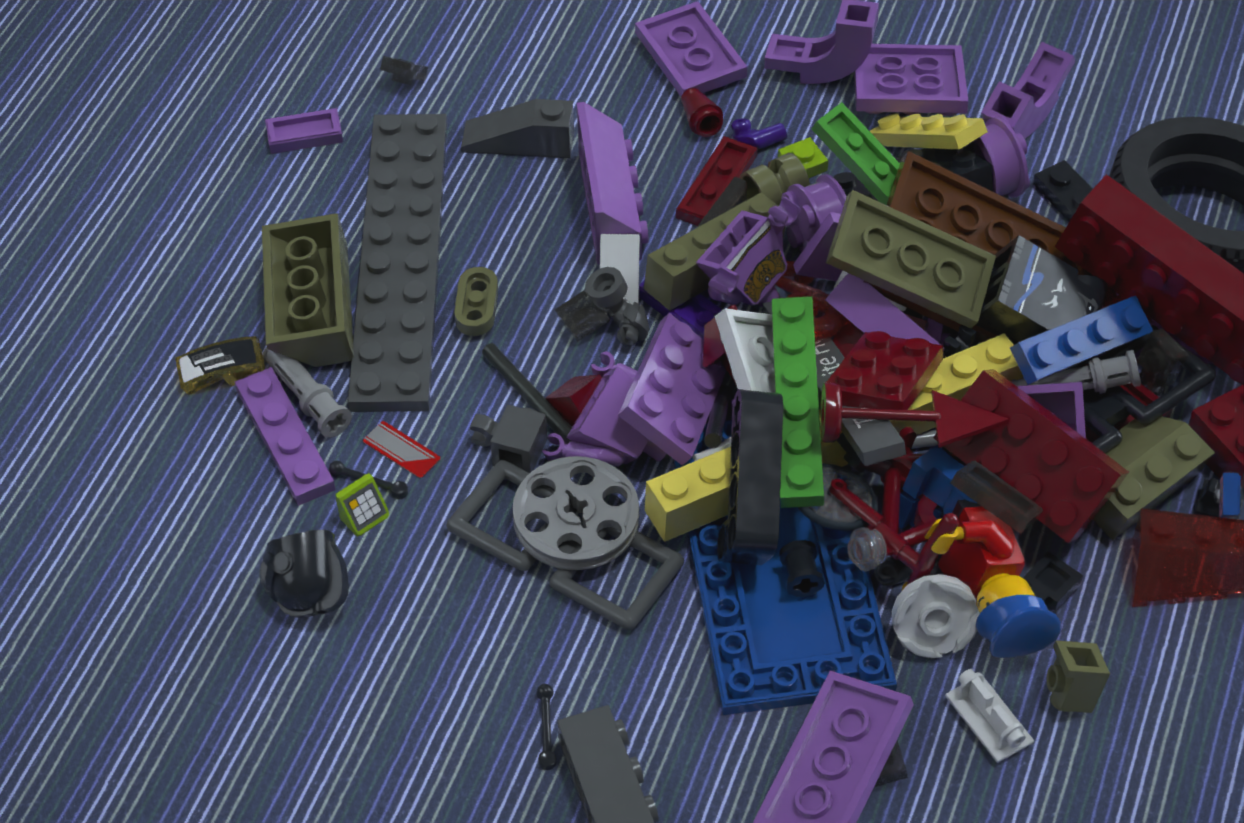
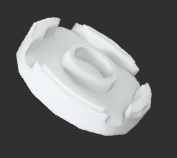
M942 574L929 575L909 583L897 596L892 608V624L903 647L915 655L932 659L943 657L942 654L950 651L956 653L964 649L976 635V619L980 612L976 606L975 596L965 583L956 577Z

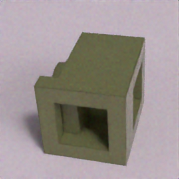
M1056 640L1053 648L1057 658L1054 665L1049 667L1046 677L1048 690L1052 692L1050 702L1059 711L1092 713L1110 675L1097 643Z

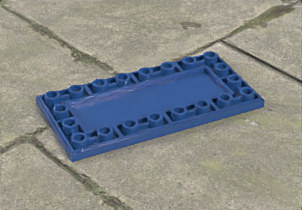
M732 420L725 421L721 442L731 437ZM708 423L704 426L694 454L711 449L704 442ZM691 457L685 464L681 465L673 459L675 469L694 462ZM834 473L823 475L824 499L826 497L837 499L829 492V486L833 479H841L846 482L844 476ZM780 502L777 549L774 556L763 565L719 562L717 557L718 534L721 525L728 519V515L687 532L723 715L812 704L830 671L896 691L897 682L861 538L853 530L840 531L823 527L803 515L797 507L781 508ZM822 506L809 507L816 514L824 518L841 522L834 515L826 514L822 510ZM796 540H808L816 545L818 555L815 563L817 571L822 573L825 582L821 590L807 597H796L788 593L785 584L788 578L787 568L781 563L779 558L780 549L789 542Z

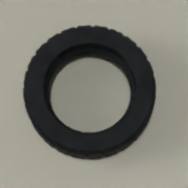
M1177 117L1152 123L1132 134L1119 148L1109 176L1244 274V231L1225 230L1197 222L1171 207L1155 190L1161 187L1177 185L1201 187L1224 194L1244 205V126L1214 118Z

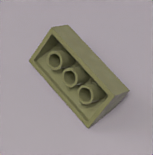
M338 213L262 226L267 349L314 367L352 361L354 354L348 248Z

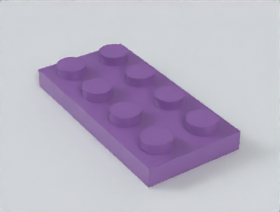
M668 313L660 321L618 416L683 465L694 454L727 370L721 361L704 368V340L693 332L689 325Z
M830 671L753 823H857L914 706L911 696Z

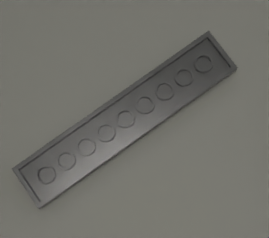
M447 114L374 115L353 339L354 358L351 361L348 394L350 412L429 411L448 125Z

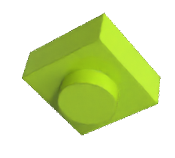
M811 137L778 149V157L787 153L794 154L803 164L808 178L828 171V159Z

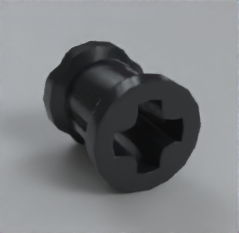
M796 540L789 542L779 552L780 561L786 566L788 573L785 583L786 589L789 594L796 597L814 595L825 584L822 573L817 571L815 559L818 552L816 545L811 541Z

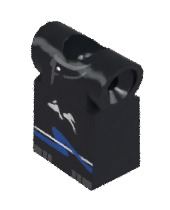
M1018 235L995 254L996 258L978 323L975 325L997 336L1005 333L1013 344H1017L1102 309L1108 285L1103 279L1096 276L1078 275V269ZM1086 361L1068 369L1085 366Z

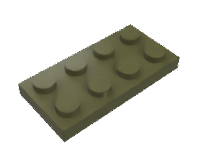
M852 190L846 197L826 263L971 329L978 323L996 255Z

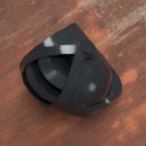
M311 530L284 536L267 543V548L262 555V562L259 568V578L267 595L278 603V606L284 613L297 618H306L332 612L344 604L349 592L348 573L345 561L335 543L334 533L329 530Z

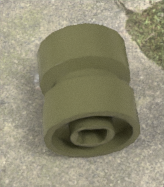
M787 153L768 162V166L759 165L745 171L740 176V187L745 201L762 192L778 206L781 203L782 194L787 192L789 186L793 184H800L803 187L810 185L803 164L792 153Z

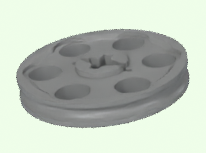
M580 456L559 458L534 469L519 485L513 500L514 529L522 546L537 560L549 566L565 570L592 569L614 560L629 547L639 525V500L631 481L620 470L609 463L595 458ZM583 472L590 474L594 478L592 482L586 485H578L571 480L575 474ZM541 485L550 486L555 490L550 497L539 498L532 493L534 488ZM618 493L627 500L620 506H611L603 499L609 494ZM570 500L573 508H576L579 513H583V527L579 517H576L573 512H569ZM533 519H542L547 522L548 527L541 532H531L525 525ZM613 527L621 534L617 539L609 541L601 539L598 536V532L603 528ZM573 540L581 545V549L576 553L566 554L560 551L558 546L564 541Z

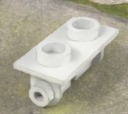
M973 669L964 671L958 678L961 685L945 694L949 702L997 763L1034 743L1033 738L980 672L975 673Z

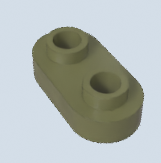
M473 267L463 272L459 278L454 314L456 327L465 335H483L494 325L498 298V280L492 270L485 267Z

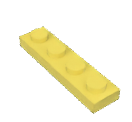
M894 113L881 118L878 121L879 126L870 130L883 146L961 149L988 132L983 118H966L964 114L949 118L943 117L942 114L930 117H921L920 114L900 117L898 113Z

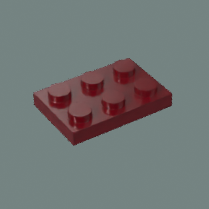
M882 331L865 332L826 383H836L840 386L842 406L908 410L942 362L943 345L932 344L922 338L904 339L892 337Z

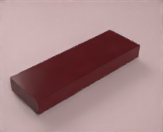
M724 136L676 208V218L696 226H701L719 216L740 184L741 174L748 171L756 159L757 147Z

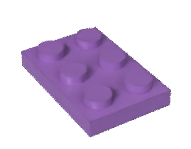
M698 1L635 23V34L680 96L690 88H696L701 93H705L747 77V65Z

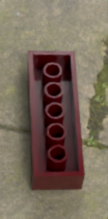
M1106 174L1080 203L1056 243L1055 248L1093 276L1103 279L1108 287L1123 298L1128 299L1136 295L1146 315L1159 323L1167 332L1174 334L1193 348L1197 354L1206 358L1228 374L1232 380L1243 385L1244 274Z

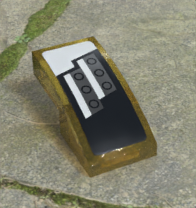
M256 336L212 343L175 358L180 387L188 395L222 379L232 387L235 385V381L265 370L260 341Z

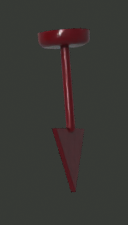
M824 382L822 388L820 429L821 442L833 443L839 439L842 418L935 422L938 448L1007 424L1009 419L934 390L931 393L933 411L842 408L840 386L836 383Z

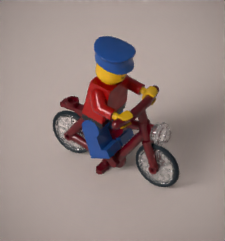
M911 427L903 428L899 435L905 442L906 455L890 459L892 462L891 467L880 477L881 482L884 484L882 515L877 512V496L865 479L847 468L822 463L824 506L797 508L811 521L823 527L840 531L853 530L848 542V555L860 570L866 572L876 569L879 564L885 561L886 556L900 560L912 570L908 581L902 587L903 590L909 583L923 576H929L937 560L938 566L944 575L958 578L971 589L977 601V609L980 612L976 619L975 627L980 636L990 642L989 651L994 657L1011 658L1036 653L1057 640L1061 633L1059 618L1055 613L1048 610L1042 598L1036 597L1028 582L1020 577L1025 566L1024 557L1010 524L1015 525L1027 518L1029 512L1012 499L1003 500L1008 497L1006 494L944 446L938 448V445H936L925 454H914L911 448L915 441L916 433ZM907 525L914 527L898 534L899 528L903 529ZM927 541L923 546L920 554L916 552L913 548H911L917 544Z

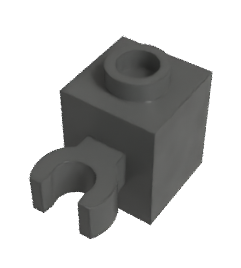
M507 404L499 423L486 415L475 414L470 425V430L475 431L471 438L472 443L479 446L491 445L493 466L500 460H506L531 473L547 441L546 414L539 413L531 408H520Z

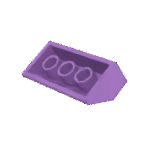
M585 102L576 103L579 159L596 262L600 264L601 234H639V260H642V244L648 243L649 239L647 222L639 221V216L643 215L641 193H634L633 189L638 188V175L636 166H629V161H633L631 139L624 140L622 124Z

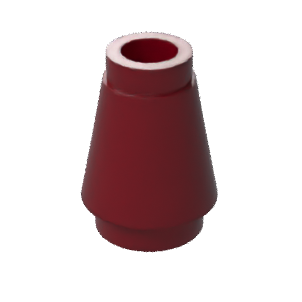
M690 88L682 94L681 103L683 104L691 131L702 137H710L718 133L723 125V112L721 108L696 88Z

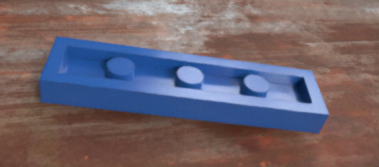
M1135 295L1018 342L1010 347V350L1027 385L1145 337L1154 331Z

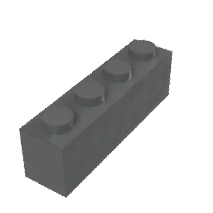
M609 705L557 720L559 744L588 823H654L659 821L657 808L652 796H644L639 785L644 782L639 761L636 756L629 758L625 746L629 745V740L622 719L614 720Z

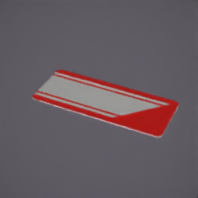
M385 421L380 422L363 439L365 444L419 478H422L441 459L439 455Z

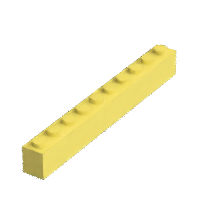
M1004 333L943 358L908 410L933 411L932 390L961 400L983 370L994 369L1010 382L1013 379H1023V374L1010 350L1013 343ZM821 409L819 410V419L821 418ZM889 420L898 433L905 427H911L916 435L936 427L935 422ZM837 441L833 443L821 442L822 463L841 467L848 464L844 459L846 451ZM731 447L646 481L645 512L664 542L728 515Z

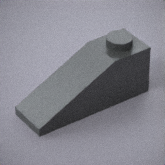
M534 99L467 120L461 151L571 158L574 138L573 101Z

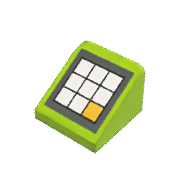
M370 473L365 474L335 495L340 520L356 536L363 535L389 517L387 505Z

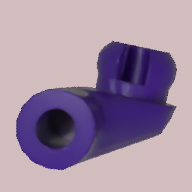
M741 118L733 121L731 125L733 130L731 136L734 140L757 147V149H762L787 139V132L782 123L757 130L751 129L750 120Z

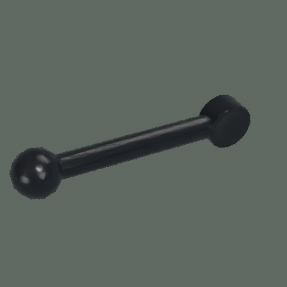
M336 460L329 465V472L333 476L345 475L358 480L365 475L364 473L346 468L341 461ZM373 477L377 487L391 491L394 498L403 499L408 495V487L405 482L397 481L393 484Z
M545 683L541 684L536 691L537 697L541 700L543 752L540 753L538 761L542 769L551 770L556 766L557 762L556 755L551 749L550 699L554 691L549 684Z

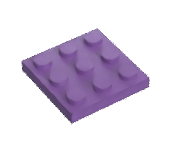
M872 44L866 60L854 71L856 111H865L869 114H880L882 112H902L907 115L939 113L945 116L955 115L956 113L967 114L968 93L961 45Z

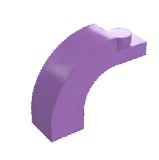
M842 0L836 21V30L824 37L804 38L772 34L765 55V69L800 73V83L803 84L828 83L850 75L863 64L870 52L878 22L879 3Z
M1041 42L1029 65L1014 87L1000 81L998 82L981 112L984 122L993 117H1000L1013 128L1016 134L1020 133L1024 138L1031 135L1046 119L1059 99L1058 91L1075 63L1074 56Z

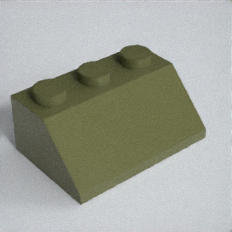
M1160 416L1150 424L1144 425L1134 419L1119 430L1123 436L1122 442L1105 454L1128 470L1129 473L1093 519L1112 541L1199 475L1215 452L1186 422Z

